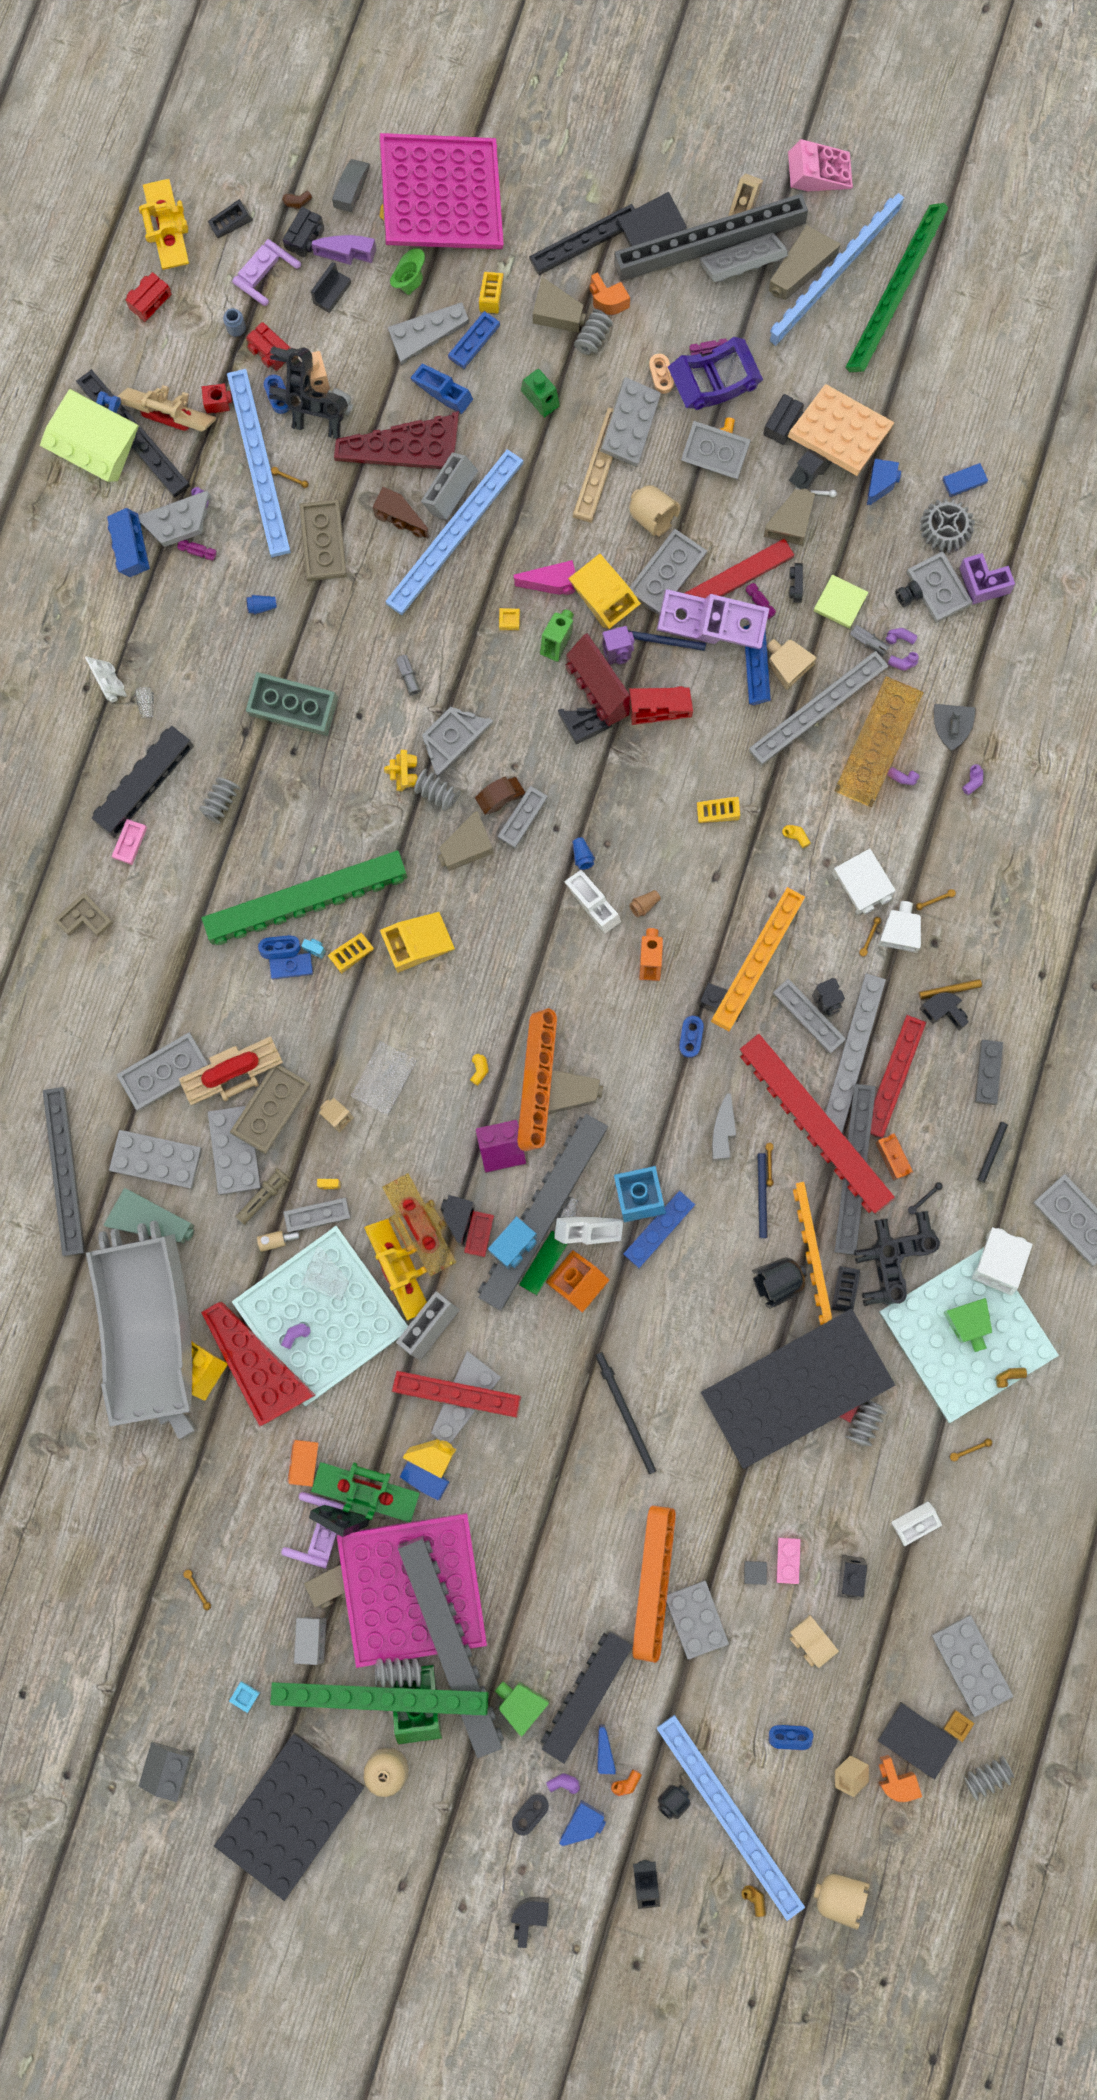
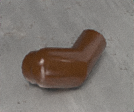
M307 190L300 196L284 194L282 197L283 203L287 207L300 209L313 199Z

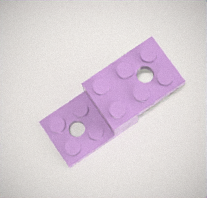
M666 589L664 591L657 631L711 644H716L721 640L761 649L769 608L713 594L706 598H701ZM676 610H684L686 618L683 620L676 617ZM741 619H747L749 621V629L745 630L741 628Z

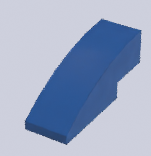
M423 363L411 376V380L421 389L452 410L459 411L460 414L473 401V397L468 389L454 383L450 376Z

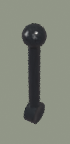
M935 1183L934 1188L914 1206L908 1208V1213L911 1215L915 1214L919 1206L937 1190L943 1188L942 1183Z

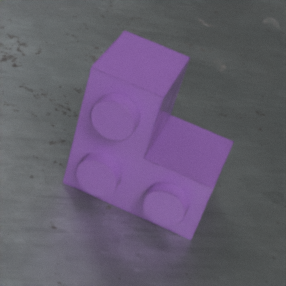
M983 553L964 558L959 567L968 595L973 602L972 605L1011 594L1015 586L1009 566L989 571Z

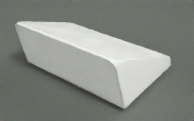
M929 1502L891 1522L904 1547L942 1526L935 1509Z

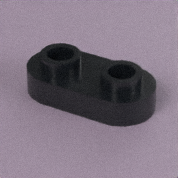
M794 563V567H790L789 579H793V586L789 588V598L793 599V603H802L803 563Z
M532 1794L514 1815L512 1828L518 1835L525 1836L531 1833L547 1813L549 1802L543 1794ZM535 1801H540L542 1803L541 1808L537 1809L534 1807L533 1803ZM526 1819L528 1823L526 1826H521L519 1820Z

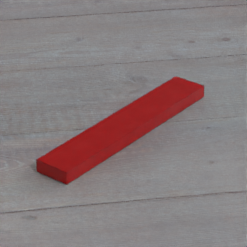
M782 539L690 589L685 594L706 598L710 594L723 597L794 558V553L786 540Z
M909 1015L905 1017L875 1096L871 1135L881 1139L884 1137L927 1023Z
M396 1371L392 1392L513 1418L518 1416L522 1398L519 1395Z

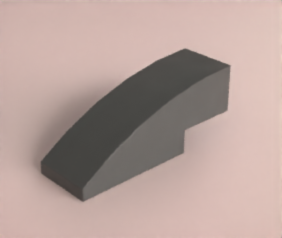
M354 159L349 161L339 179L332 198L334 208L353 212L356 200L360 198L370 163Z

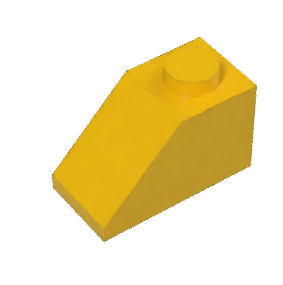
M436 1439L409 1447L403 1458L442 1478L457 1449L453 1448L447 1441Z

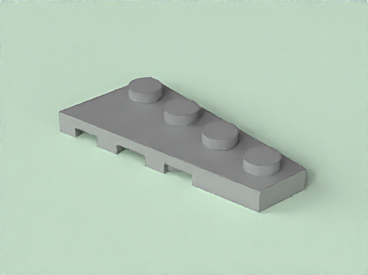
M461 302L388 327V332L400 364L403 365L407 362V359L419 355L426 347L435 345L439 342V339L449 336L469 323V319Z
M467 1351L454 1382L492 1390L501 1377ZM444 1403L431 1434L440 1441L444 1440L451 1444L476 1410Z

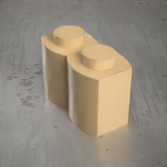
M811 1615L807 1616L790 1630L793 1636L789 1639L797 1649L800 1647L804 1649L807 1653L804 1655V1658L811 1667L816 1664L820 1668L839 1652Z

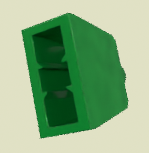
M539 368L523 379L521 392L544 418L560 407L556 387Z

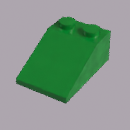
M434 1665L421 1667L420 1687H417L416 1681H413L411 1687L408 1686L407 1681H404L402 1687L399 1686L398 1681H395L394 1687L391 1688L437 1690ZM393 1711L394 1735L398 1745L442 1739L440 1713Z

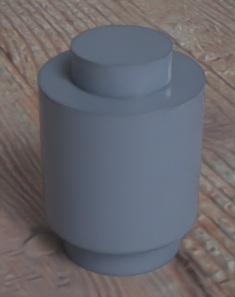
M235 308L228 309L223 316L226 330L231 336H240L246 329L243 315Z

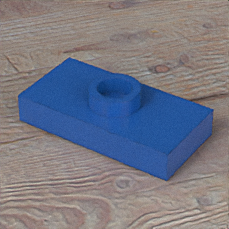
M311 953L269 959L272 980L313 975Z

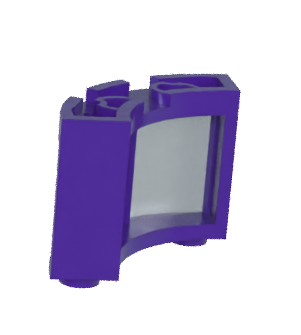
M732 337L724 344L714 348L710 355L704 357L701 354L681 355L668 366L685 407L695 410L717 405L745 392L753 391L763 381L745 339Z

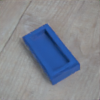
M981 463L944 476L942 481L949 496L952 497L987 484L988 479Z

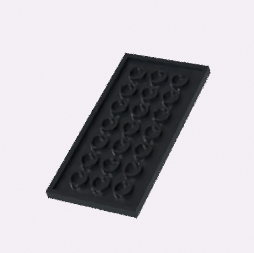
M851 1308L701 1391V1394L744 1469L896 1385Z

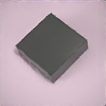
M744 1561V1584L767 1585V1562Z

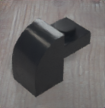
M809 449L797 462L798 467L789 481L799 489H809L816 477L824 475L832 462Z
M951 993L936 994L919 1008L932 1025L945 1015L959 1031L969 1023L967 1014L961 1008L958 1009L956 1007L962 1000Z
M642 1860L637 1864H633L638 1909L660 1907L656 1862Z
M528 1897L520 1901L514 1908L511 1923L520 1924V1926L515 1925L514 1940H518V1948H527L529 1925L547 1927L549 1898Z

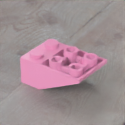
M800 139L788 151L791 188L807 192L853 188L850 152Z

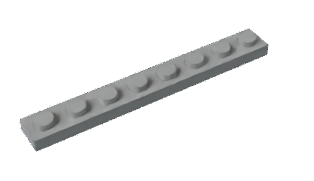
M876 651L751 746L749 752L761 766L887 670V663Z
M865 974L825 1111L841 1133L886 981L884 978Z

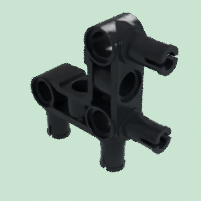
M273 346L270 350V354H273L270 355V359L286 362L287 377L286 389L271 386L269 398L283 401L289 406L292 411V429H304L305 413L328 419V437L331 438L333 435L334 439L340 438L341 421L344 419V412L348 407L346 399L343 396L330 392L327 394L317 392L312 388L310 380L311 371H313V357L309 349L301 347L299 349L291 348L285 350Z
M929 1211L915 1213L919 1231L917 1234L898 1238L890 1237L888 1218L874 1220L878 1237L875 1244L871 1248L854 1250V1256L863 1255L862 1257L855 1258L857 1264L872 1260L876 1262L880 1290L862 1293V1298H871L862 1300L864 1306L878 1303L885 1305L900 1304L906 1300L907 1286L906 1280L902 1276L900 1263H902L904 1257L925 1256L936 1252L940 1247L939 1238L936 1236L934 1229H931ZM926 1238H929L931 1241L929 1249H926L924 1246ZM886 1245L890 1248V1255L888 1257H885L883 1254V1248ZM894 1288L898 1290V1297L896 1299L891 1297V1291Z

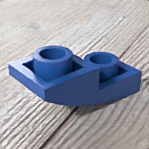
M409 1461L400 1475V1478L436 1500L441 1499L450 1482L443 1476L439 1478Z

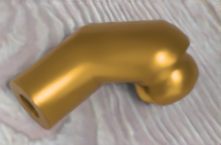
M1009 1368L1001 1372L995 1378L997 1380L996 1386L998 1388H1005L1009 1385V1379L1026 1378V1368Z
M745 1886L741 1891L742 1898L754 1904L756 1917L766 1916L764 1894L754 1886Z

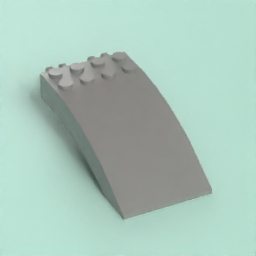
M157 1221L150 1222L152 1239H149L144 1223L137 1226L139 1241L123 1245L119 1230L112 1229L111 1241L113 1247H110L107 1233L103 1231L98 1234L100 1249L86 1253L98 1314L103 1376L101 1387L109 1426L191 1411L192 1346L184 1278L175 1234L161 1237Z

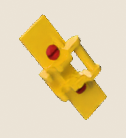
M170 179L143 184L147 204L139 206V213L143 217L146 241L149 243L156 242L162 270L189 264L182 235L188 233V225L184 217V207L180 200L177 201V206L175 205ZM152 215L153 217H156L159 229L157 231L153 230V225L150 217Z
M388 1219L365 1226V1231L376 1253L375 1258L381 1265L382 1272L390 1285V1290L393 1291L394 1296L397 1298L406 1319L415 1318L427 1303L416 1278L427 1273L425 1266L416 1270L410 1258V1255L417 1251L416 1246L413 1245L408 1249H402Z

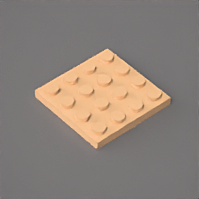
M825 384L790 430L788 437L858 476L892 429L894 422Z

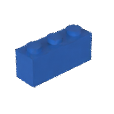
M125 508L107 516L108 530L112 538V549L115 553V564L118 572L132 577L150 569L138 513Z

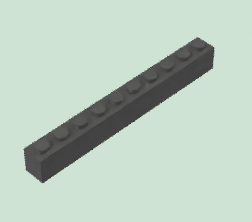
M801 193L615 251L614 265L620 281L720 251L772 232L777 233L806 224L808 208Z
M585 1114L584 1118L579 1117L574 1126L577 1130L573 1136L569 1135L563 1145L566 1147L563 1154L558 1153L553 1161V1164L556 1166L552 1172L548 1171L542 1180L545 1183L541 1191L537 1189L531 1199L534 1202L530 1209L526 1208L521 1216L523 1222L536 1233L537 1238L535 1240H537V1244L530 1252L526 1250L521 1255L523 1260L515 1269L511 1267L508 1270L501 1262L498 1264L494 1263L488 1273L491 1277L487 1283L483 1281L477 1292L480 1294L478 1297L480 1300L501 1312L608 1130L607 1125L588 1114Z
M422 1535L398 1545V1551L451 1690L487 1692L485 1686L480 1687L478 1678L481 1676L477 1665L472 1666L470 1657H473L469 1644L464 1645L462 1636H465L461 1623L456 1624L454 1616L457 1615L453 1602L448 1603L446 1595L449 1594L445 1581L440 1582L438 1577L441 1570L437 1560L432 1561L430 1553H433L430 1541H425ZM492 1706L488 1708L487 1715L461 1714L477 1759L502 1749L501 1741H504V1736L501 1728L495 1727L493 1720H496V1715Z

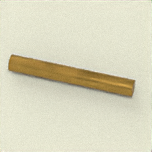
M981 979L921 991L919 992V998L924 1000L932 998L939 993L952 994L982 987Z

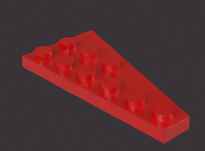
M218 1302L201 1312L260 1427L316 1396L223 1302Z

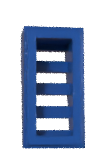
M600 1725L597 1771L599 1774H616L607 1731L604 1725Z

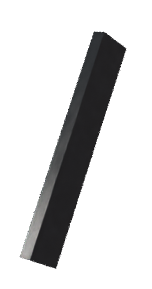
M630 204L529 256V260L537 274L541 275L622 233L617 218L634 210V206Z

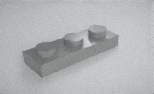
M530 786L499 833L498 839L516 849L547 801L548 796Z
M346 1197L284 1211L288 1233L351 1219Z

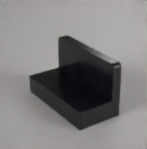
M332 262L311 290L313 304L329 314L351 284L350 278L338 272L336 263Z

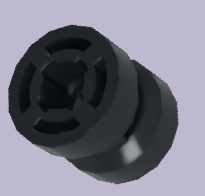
M915 580L909 582L906 587H900L895 590L896 598L904 608L909 606L912 601H918L923 598L921 587Z

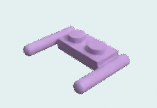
M267 239L265 244L258 249L238 272V276L233 278L232 283L263 306H267L269 300L254 289L256 285L276 264L279 257L296 269L301 267V262L270 239Z
M301 1492L299 1494V1500L317 1506L328 1505L342 1510L345 1506L344 1504L309 1493ZM317 1523L308 1554L287 1547L282 1549L281 1554L326 1569L337 1534Z

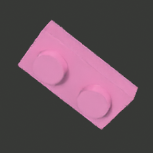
M126 819L111 857L133 865L147 830L146 825Z
M778 1538L776 1582L799 1584L800 1539Z

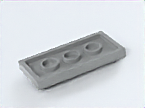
M772 232L701 257L700 263L713 282H720L733 275H741L747 270L760 268L764 264L780 261L781 258L787 257L788 254L786 247Z
M625 377L622 380L600 452L636 467L639 464L661 392Z
M674 529L631 584L630 589L640 603L660 615L664 591L668 589L678 592L707 555V550Z
M189 1032L116 1075L135 1109L140 1111L181 1087L179 1078L209 1064Z
M246 1106L208 1111L218 1195L261 1189L256 1149L230 1134L232 1127Z
M119 1130L109 1171L192 1189L202 1148Z
M1064 1174L1041 1194L1033 1204L1091 1266H1094L1097 1263V1208Z
M971 1615L931 1634L973 1717L1014 1697Z

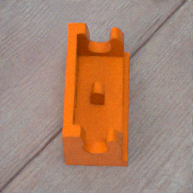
M895 1133L886 1138L879 1139L875 1143L893 1181L913 1173Z
M293 1439L288 1484L313 1487L318 1450L317 1442Z

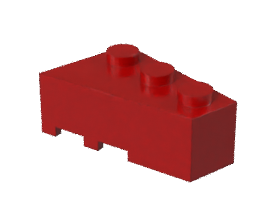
M690 687L629 689L632 725L691 718L693 715Z

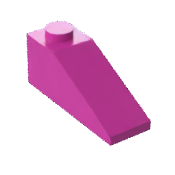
M572 560L513 575L516 587L557 595H570L576 591L568 579L575 573Z

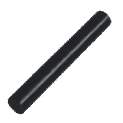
M1004 1122L999 1123L977 1178L979 1182H986L1008 1127V1124Z

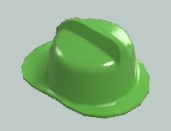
M414 248L406 252L390 278L392 287L400 288L407 295H410L422 283L421 268L425 260V254L421 249Z

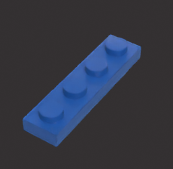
M749 624V625H746V626H743L744 629H745V630L749 629L750 624ZM765 630L761 649L745 646L749 704L753 706L771 701Z
M679 1190L665 1206L666 1214L657 1215L623 1255L640 1268L692 1210L695 1204Z

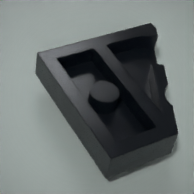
M595 707L591 709L577 708L575 711L558 710V714L575 744L581 743L612 727V725L608 727L605 721L599 719Z
M322 1505L311 1510L309 1515L311 1520L341 1537L367 1527L370 1521L366 1519V1516L353 1512L347 1513L342 1509L328 1505Z

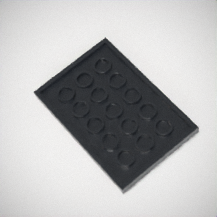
M294 1733L217 1840L214 1847L285 1901L365 1786Z

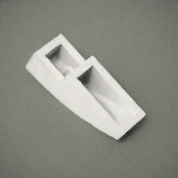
M582 870L565 881L572 894L604 934L621 923L618 913Z
M599 1217L557 1218L555 1239L564 1244L583 1242L586 1245L621 1241L623 1220Z

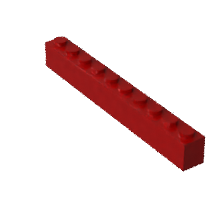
M757 1034L740 1048L742 1053L740 1058L747 1066L751 1064L755 1069L753 1074L760 1082L764 1080L769 1085L766 1088L773 1098L778 1096L782 1101L780 1104L781 1108L787 1115L790 1112L796 1118L793 1121L800 1131L806 1130L809 1134L806 1138L814 1147L817 1145L823 1151L820 1155L827 1163L832 1162L836 1169L833 1171L841 1180L845 1178L850 1185L847 1188L855 1197L859 1195L863 1199L861 1205L868 1213L873 1212L876 1215L895 1200V1196L760 1034Z

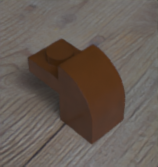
M505 776L486 786L475 799L484 815L499 811L507 802L522 798L525 795V791L516 777L507 779Z

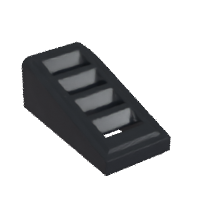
M238 199L208 220V223L216 237L220 238L248 224L253 218L244 203ZM232 215L235 216V218H236L235 220H232V218H231ZM226 218L229 222L228 225H226V223L224 222V219ZM220 222L223 228L219 229L216 223Z
M842 1266L837 1268L831 1310L846 1312L851 1308L854 1310L860 1276L859 1269ZM842 1274L852 1275L853 1280L842 1278ZM841 1283L852 1284V1288L841 1287L840 1285ZM839 1291L851 1293V1296H841ZM838 1300L849 1301L850 1303L848 1306L837 1304Z

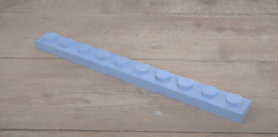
M898 193L893 199L889 198L884 209L881 212L878 211L873 216L871 223L861 229L856 240L852 239L848 243L843 254L839 253L833 262L834 264L824 269L821 278L818 281L812 282L808 292L805 295L802 294L797 299L796 305L785 312L781 322H776L770 330L771 343L776 346L900 211L904 200L902 195Z
M246 369L227 373L270 555L272 558L289 554L291 551Z
M508 449L504 452L385 601L386 605L400 615L405 613L523 465L521 458Z
M671 1716L656 1727L784 1918L788 1921L803 1910L805 1906L676 1716Z

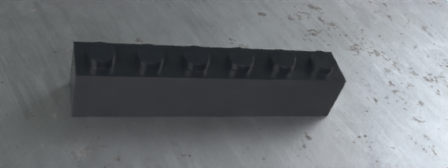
M173 726L165 729L161 733L159 741L148 748L145 757L135 763L132 772L121 779L119 787L108 794L106 802L95 809L92 816L93 821L115 838L123 829L126 819H132L194 747L191 740Z
M611 1630L608 1634H602L597 1643L600 1645L597 1653L592 1652L586 1662L589 1667L585 1673L581 1671L575 1681V1684H577L575 1691H569L563 1701L566 1704L562 1712L558 1710L552 1720V1723L555 1724L551 1732L546 1730L540 1741L543 1743L541 1750L565 1764L633 1647L632 1643Z

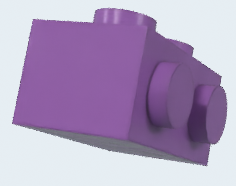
M627 626L603 632L602 648L608 664H624L631 659V652L634 651L633 644H635L632 632H628Z

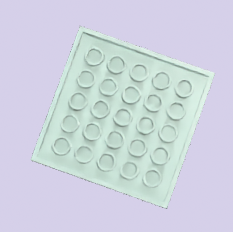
M337 1226L333 1227L232 1301L252 1332L316 1395L304 1402L305 1406L311 1404L398 1340L408 1327L405 1320ZM299 1323H304L310 1327L311 1332L306 1338L303 1336L295 1338L291 1349L281 1345L290 1327Z
M984 1247L908 1293L904 1302L891 1304L879 1311L948 1423L953 1422L1006 1389L1007 1387L998 1388L996 1386L997 1380L995 1378L1001 1372L1009 1368L1024 1367L1028 1375L1059 1356L1017 1290L1011 1296L971 1279L975 1269L978 1267ZM986 1298L992 1333L983 1336L987 1349L974 1352L970 1340L963 1343L959 1342L943 1312ZM1009 1379L1008 1387L1020 1379Z

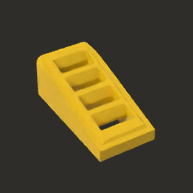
M484 272L479 297L480 312L499 313L503 273ZM487 281H494L498 283H488Z
M739 797L697 802L698 823L739 820ZM729 805L733 806V813H729ZM716 806L715 816L712 815V807ZM720 806H724L725 814H721ZM703 807H707L708 817H704Z
M361 932L327 956L342 974L373 951L374 948ZM360 940L366 949L362 950L357 942ZM353 945L359 952L357 955L350 948ZM346 950L352 956L351 959H348V957L344 954ZM340 955L345 960L343 964L337 958Z

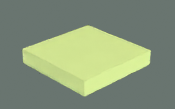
M832 575L814 608V612L850 629L868 592Z

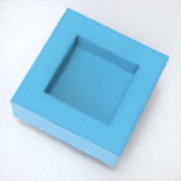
M304 939L301 945L304 951L323 959L326 952L324 947H322L323 944L315 939H311V941Z
M241 1681L229 1702L248 1713L260 1692Z

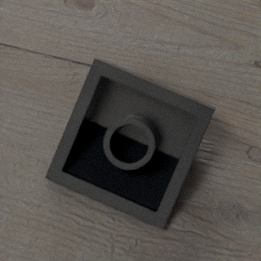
M448 1195V1199H443L440 1211H442L443 1217L459 1246L464 1247L475 1204L473 1201Z

